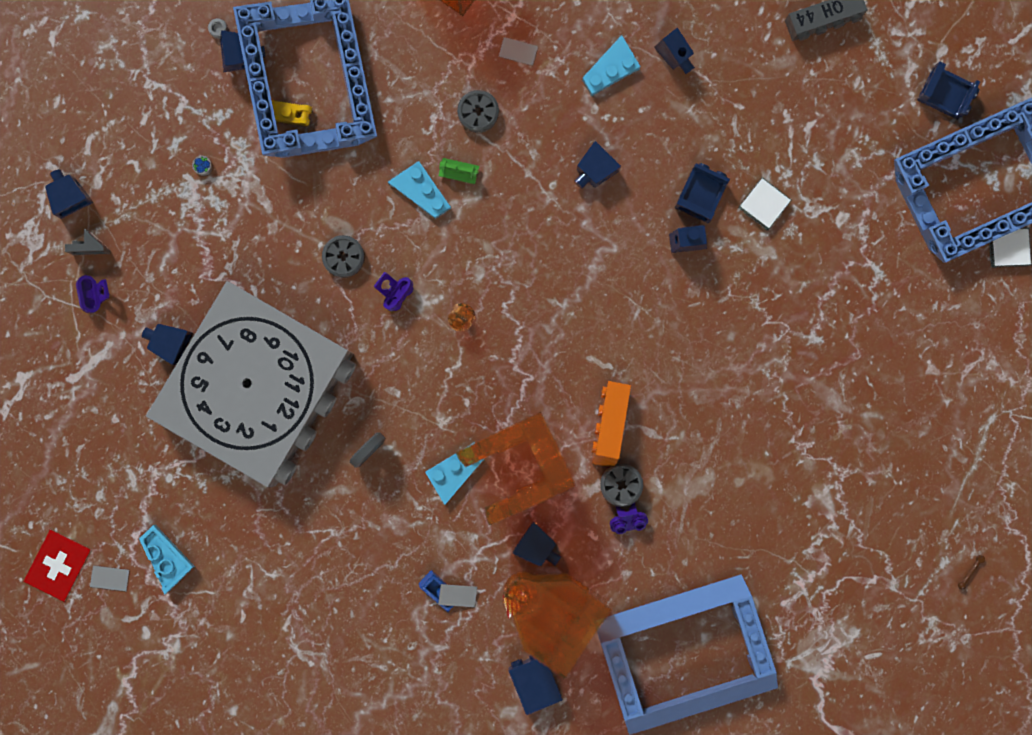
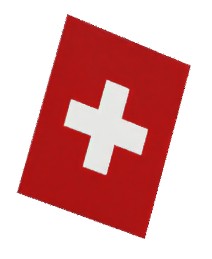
M50 529L23 582L65 602L91 549Z

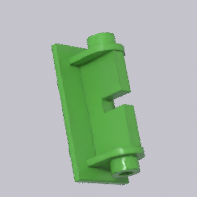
M442 158L438 176L475 184L479 166Z

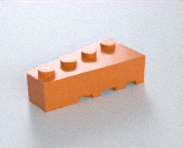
M608 381L606 387H602L601 398H604L603 405H599L598 409L600 421L596 423L594 434L597 437L596 442L593 441L591 453H593L592 464L611 467L616 466L619 460L631 385Z

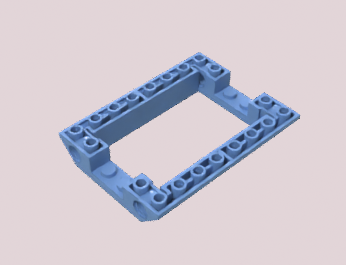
M310 0V3L275 8L272 7V2L233 7L262 155L285 158L358 146L377 137L349 0ZM332 21L353 123H335L336 128L303 134H298L297 130L278 134L258 31Z
M1032 97L894 160L896 183L928 249L942 262L946 263L1031 224L1032 202L953 238L947 221L945 220L940 223L924 191L929 184L920 171L1013 128L1032 164Z
M741 574L594 620L629 735L778 688L777 673L755 604ZM732 602L733 606L731 608L734 617L738 620L749 654L747 658L755 676L751 674L642 709L620 637Z

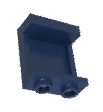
M939 61L932 68L917 101L958 120L963 115L966 116L972 107L970 103L980 91L978 88L980 81L969 82L945 70L946 64Z
M696 163L674 208L709 224L730 178L723 172L710 170V167L703 163Z
M535 652L529 655L527 660L522 661V659L511 663L508 671L526 715L563 701L545 652L541 654L540 652Z

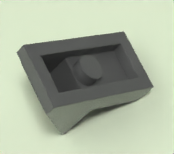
M84 229V242L72 241V244H65V252L71 255L110 254V249L92 232Z

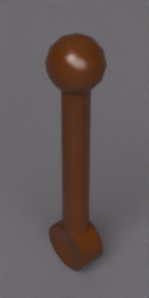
M978 555L976 557V563L965 579L958 584L959 589L963 590L966 588V583L979 564L985 562L984 556Z

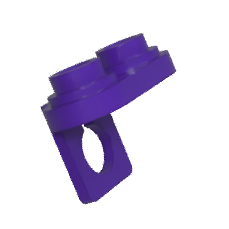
M386 272L382 274L374 285V288L386 297L384 307L388 311L399 310L402 302L414 289L413 281L408 277H404L397 282ZM384 280H389V285L391 286L389 290L387 288L382 289L381 285Z
M84 275L77 280L76 289L80 308L89 314L96 312L100 308V303L109 298L106 279L96 283L94 278Z
M634 503L628 512L615 506L618 516L614 517L609 523L613 532L624 534L630 530H643L648 524V517L643 512H637Z

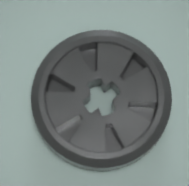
M470 91L461 98L458 104V118L463 127L471 132L482 133L488 131L498 120V103L486 91ZM479 107L480 110L483 111L479 116L475 112H473L476 111L475 108Z
M336 236L330 239L323 248V264L336 277H351L358 273L364 264V250L360 243L350 236ZM342 252L348 255L346 261H342L339 258Z
M380 432L374 434L350 458L349 463L354 468H359L385 442L386 438Z
M616 464V466L609 467L602 475L600 482L601 492L605 500L617 507H627L634 504L640 498L643 491V480L640 473L634 467L627 464ZM625 481L627 488L619 490L617 482Z

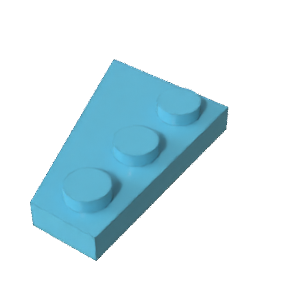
M622 35L582 78L591 96L640 69L638 61Z
M419 161L388 181L389 185L396 188L435 219L451 209Z
M475 442L425 472L444 505L485 459Z
M153 525L139 538L148 560L153 565L154 573L163 587L164 595L195 567L157 525Z

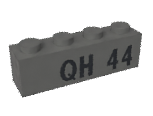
M827 0L789 13L785 23L792 41L797 39L803 41L812 34L820 35L830 28L838 29L847 22L855 23L860 21L867 12V7L864 0Z

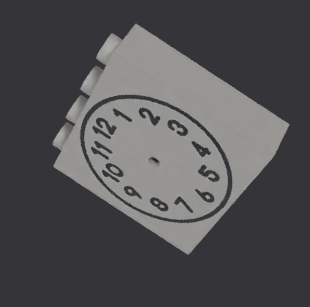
M226 281L146 417L266 487H274L278 482L286 485L297 469V465L291 462L298 448L306 451L316 437L317 431L310 427L318 414L324 418L327 417L337 400L335 396L330 394L336 383L340 381L346 384L356 368V364L350 361L353 353Z

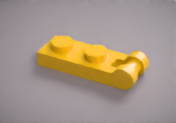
M271 100L276 122L309 126V114L312 113L311 106ZM298 112L302 113L300 118H297Z

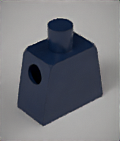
M678 28L669 33L654 47L673 70L680 66L683 72L687 74L695 68L688 59L694 52Z
M221 30L220 43L223 72L245 69L238 33ZM261 46L262 56L265 57V46Z
M595 141L577 165L576 170L581 175L574 182L581 189L588 183L596 188L618 173L621 165Z
M60 169L50 173L54 182L46 185L45 189L53 215L62 219L93 203L76 178L70 174L64 176Z
M705 225L678 228L669 234L671 253L707 249Z
M157 324L155 330L146 327L142 332V338L149 340L148 350L168 363L177 365L193 333Z
M534 521L512 551L514 555L538 566H542L545 560L556 566L561 558L559 554L553 551L556 542Z

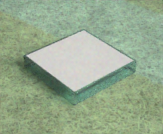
M761 177L738 208L768 231L792 200Z
M1020 228L990 242L991 268L1032 265L1029 228Z

